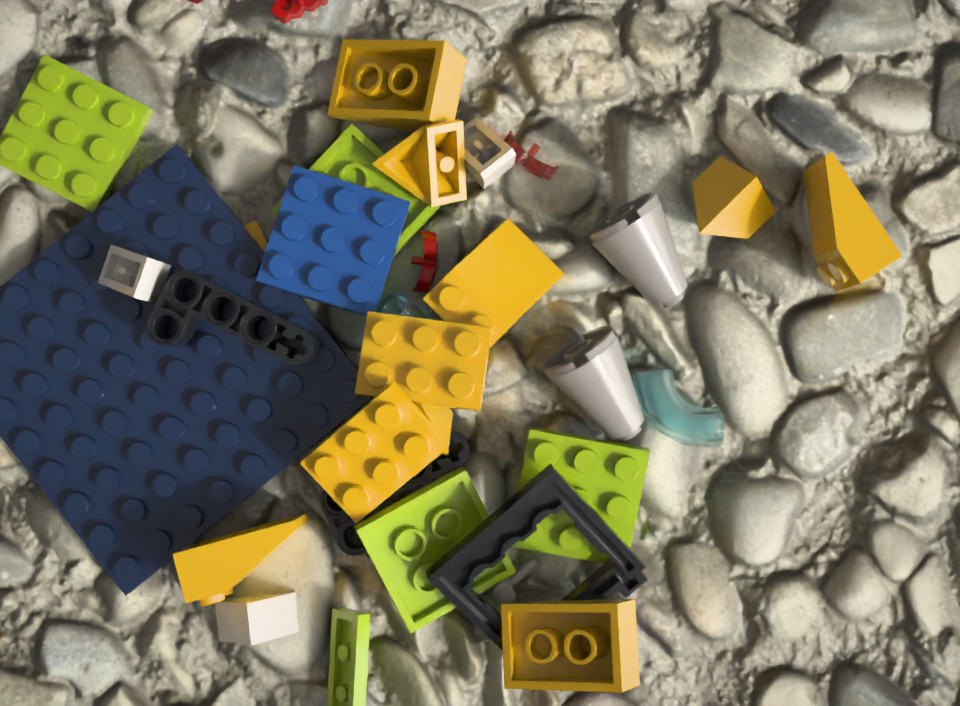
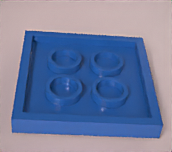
M293 165L256 281L266 286L366 317L368 311L377 312L410 208V201Z

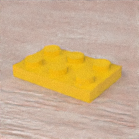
M368 311L355 394L375 397L394 381L413 403L480 412L492 328Z
M393 381L307 454L300 464L357 524L447 450L450 443Z

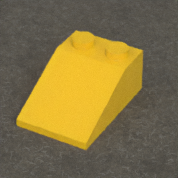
M343 39L327 115L332 118L414 133L422 126L453 121L456 117L467 59L445 40Z
M830 152L803 171L813 255L819 265L817 273L828 287L833 286L836 291L859 285L902 257V254L833 152Z
M507 219L457 264L423 298V301L442 321L491 327L490 350L564 273L515 224Z
M308 512L197 542L173 553L185 604L199 600L200 606H207L225 600L226 595L234 593L233 587L247 577L310 520Z
M635 599L501 604L504 689L623 693L640 685Z

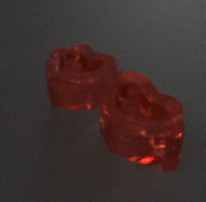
M510 130L503 140L516 153L515 162L523 166L534 176L549 181L559 169V166L553 167L534 158L540 146L534 143L529 151L526 152L513 138V133Z

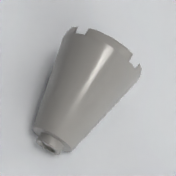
M651 192L646 193L616 209L618 213L608 220L605 216L588 230L586 235L590 243L653 306L662 304L663 308H668L684 298L683 291L687 287V282L661 201L655 192L653 194Z
M610 325L602 326L583 334L584 341L574 346L569 342L545 362L544 371L547 377L610 439L627 441L641 431L640 425L644 421V415L617 333L614 332Z

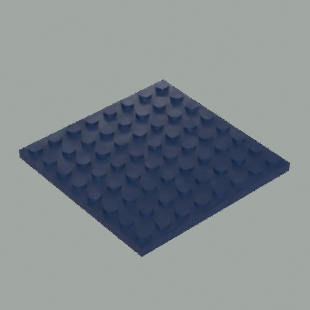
M178 144L173 146L0 286V437L125 596L173 559V553L195 542L374 398L355 394L358 368L301 296L266 286L256 281L265 254L264 250L251 237L252 235ZM114 245L172 265L166 282L173 274L181 271L203 276L311 331L320 342L318 357L308 365L293 366L286 364L202 320L192 338L183 346L171 347L154 343L147 334L146 324L156 303L133 298L98 283L110 246ZM188 281L182 288V297L186 302L193 300L196 296L197 286L194 281ZM229 299L223 300L218 306V316L221 320L226 321L233 315L234 305ZM173 317L167 319L163 326V332L168 339L173 338L178 331V323ZM262 317L255 322L253 327L255 336L259 340H263L270 334L271 324L267 318ZM283 336L279 343H285L295 349L294 357L296 354H305L307 348L302 345L304 338L299 341Z

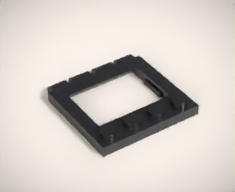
M551 463L425 571L427 579L502 651L501 614L471 586L474 584L475 577L487 567L493 568L506 557L505 552L517 541L526 540L537 530L536 525L550 513L556 514L563 509L574 521V526L600 553L604 552L610 558L561 601L618 599L614 595L618 591L627 598L648 581L642 572L646 568L642 559Z

